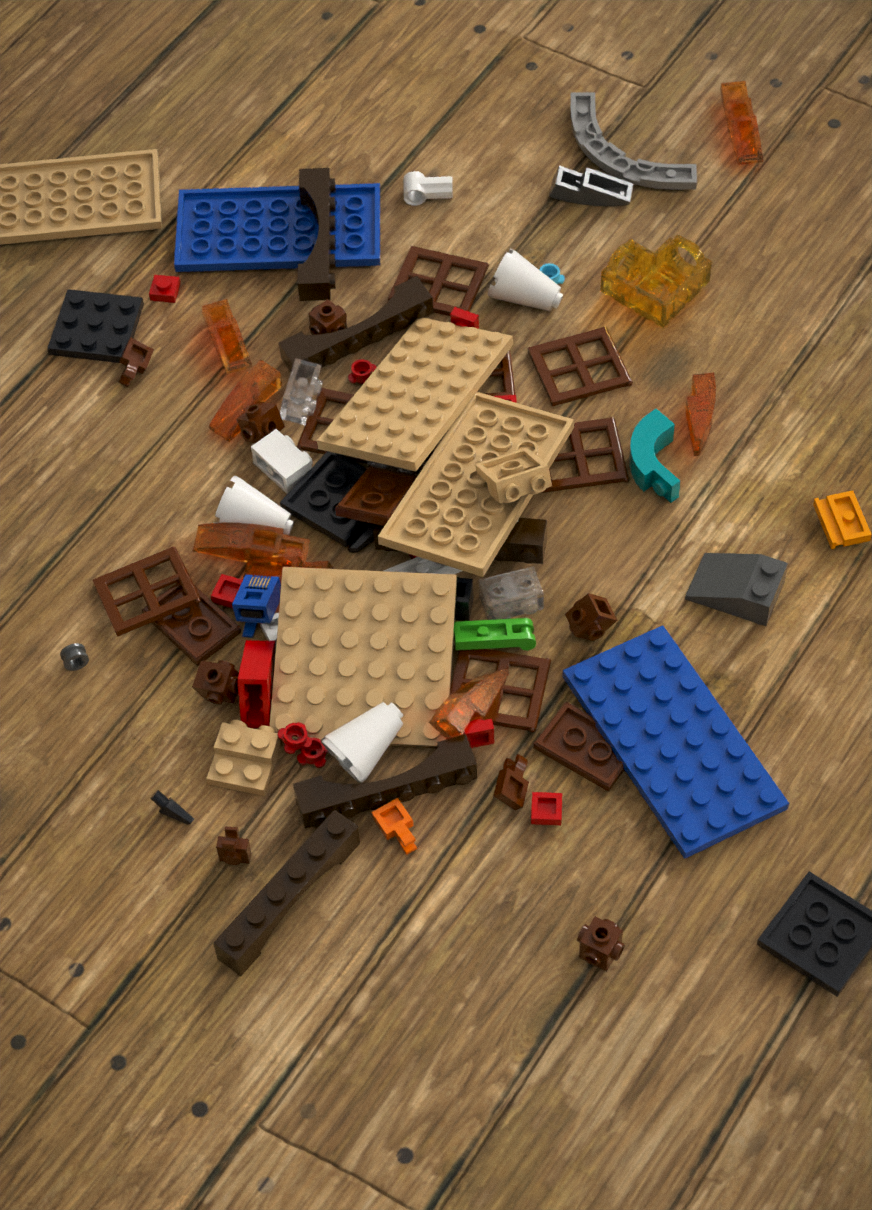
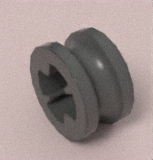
M71 644L61 650L60 656L67 670H79L89 662L85 646L82 644Z

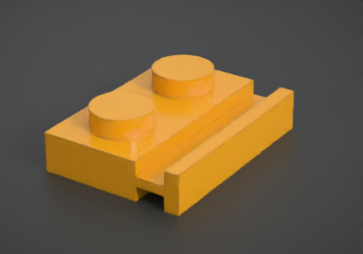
M854 491L826 496V499H814L813 506L831 549H835L839 545L845 547L871 540L872 534Z

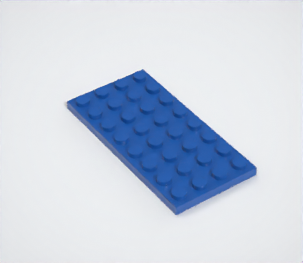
M380 183L336 185V194H331V197H335L336 212H331V216H335L336 231H331V235H335L336 250H331V254H335L336 267L380 266ZM299 186L179 190L174 258L175 272L298 268V264H303L311 254L317 240L319 226L311 210L306 205H301Z
M663 625L563 670L562 677L586 713L592 717L596 723V728L604 740L610 744L612 752L618 761L623 763L624 770L684 859L788 809L789 802Z

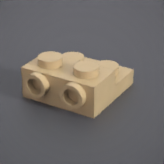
M527 447L475 464L477 475L487 483L489 494L499 503H511L518 500L521 496L538 494L552 486L549 466Z
M232 720L230 724L222 722L214 745L215 754L206 778L207 784L265 796L281 748V742L277 736L278 733L273 728L265 725L260 726L259 729L248 728L240 720Z

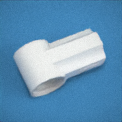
M416 171L407 173L403 178L404 201L409 205L416 206L424 203L426 199L453 198L452 176L425 177L422 173Z

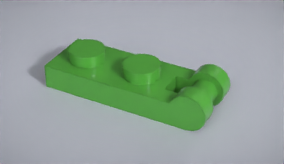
M528 618L454 622L455 650L520 647L526 651L532 650L536 647L533 622Z

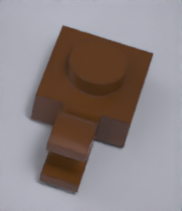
M130 337L119 360L126 367L118 383L128 387L131 380L133 381L136 372L143 374L154 349Z
M520 754L516 755L515 762L510 758L505 759L503 769L499 771L493 795L513 810L523 808L529 781L523 778L528 760Z
M225 826V837L218 836L216 845L219 861H224L229 865L250 864L251 848L249 839L239 838L238 827Z

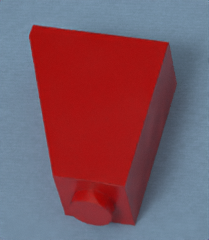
M246 640L238 675L240 720L248 728H259L262 725L270 727L275 641Z

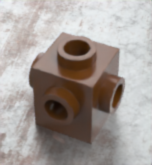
M328 299L322 304L315 306L308 313L311 335L332 333L347 328L346 312L341 306L335 305Z
M258 401L247 407L245 412L236 419L241 429L242 437L246 442L257 443L275 429L280 432L285 428L277 405Z
M590 593L576 601L573 607L565 613L572 634L577 638L590 641L601 638L605 631L618 621L608 600Z
M201 660L192 688L213 704L222 705L223 702L234 704L236 696L239 694V672L235 669V665L224 660H219L218 663Z
M594 916L590 925L585 924L577 937V941L580 942L579 958L593 966L608 971L613 960L617 961L624 950L625 944L622 943L623 930L611 920H602Z

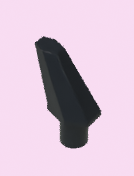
M369 523V525L362 527L348 547L350 553L359 552L374 541L373 530L375 524Z
M159 790L155 791L150 797L160 807L159 812L188 825L193 822L194 818L171 797L168 799Z

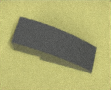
M559 166L552 179L549 197L582 205L623 206L630 203L633 183L587 167L582 174Z

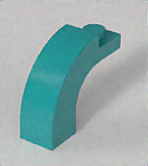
M655 408L640 420L632 433L629 456L630 472L635 483L643 492L653 487L659 496H663L672 503L679 498L680 480L658 461L656 454L673 442L675 424Z

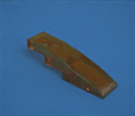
M746 81L721 83L720 91L725 117L738 165L763 162L756 115L753 114L751 98H748Z

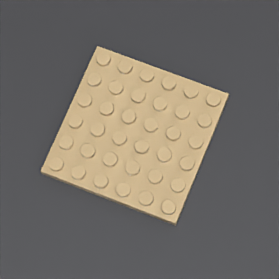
M283 567L270 727L278 733L279 729L285 728L288 724L300 722L305 725L308 737L322 740L324 736L382 702L386 705L392 702L404 716L400 718L403 725L389 746L437 748V742L446 740L448 732L457 575ZM295 736L292 737L293 740H297V739H298V738L295 737Z

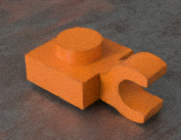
M398 798L371 812L373 820L387 840L396 836L406 855L417 849L414 844L416 840L409 828L414 826L413 819Z

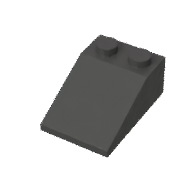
M704 553L686 593L685 600L767 626L785 583L788 563L762 554Z

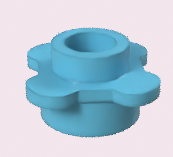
M549 263L540 267L539 270L556 284L564 283L565 277L560 274V269L557 265Z

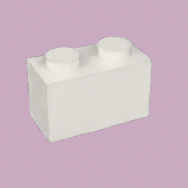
M277 429L251 446L253 463L286 494L312 468L313 461L309 454L305 451L301 452L289 436H284Z

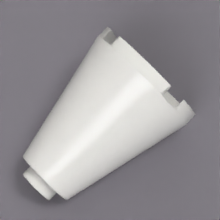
M511 248L509 253L506 252L494 275L495 286L490 284L488 296L491 298L550 311L552 307L557 309L563 298L559 285Z
M233 476L230 481L235 482L232 489L226 487L215 517L220 518L219 522H213V527L220 530L279 540L282 539L283 535L288 537L294 521L290 520L291 514L241 478Z
M382 702L324 736L320 742L358 783H362L367 779L402 727L403 722L400 718L404 715L392 702L389 705Z

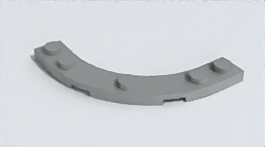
M571 92L570 117L574 137L584 154L599 168L619 179L644 187L696 190V164H663L642 159L634 161L626 157L625 152L611 142L607 143L602 136L603 132L596 119L595 92Z

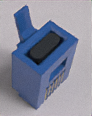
M245 574L232 603L236 621L246 622L242 637L253 638L257 623H271L280 602L281 583L279 577L261 576L260 578V575L253 577V575Z

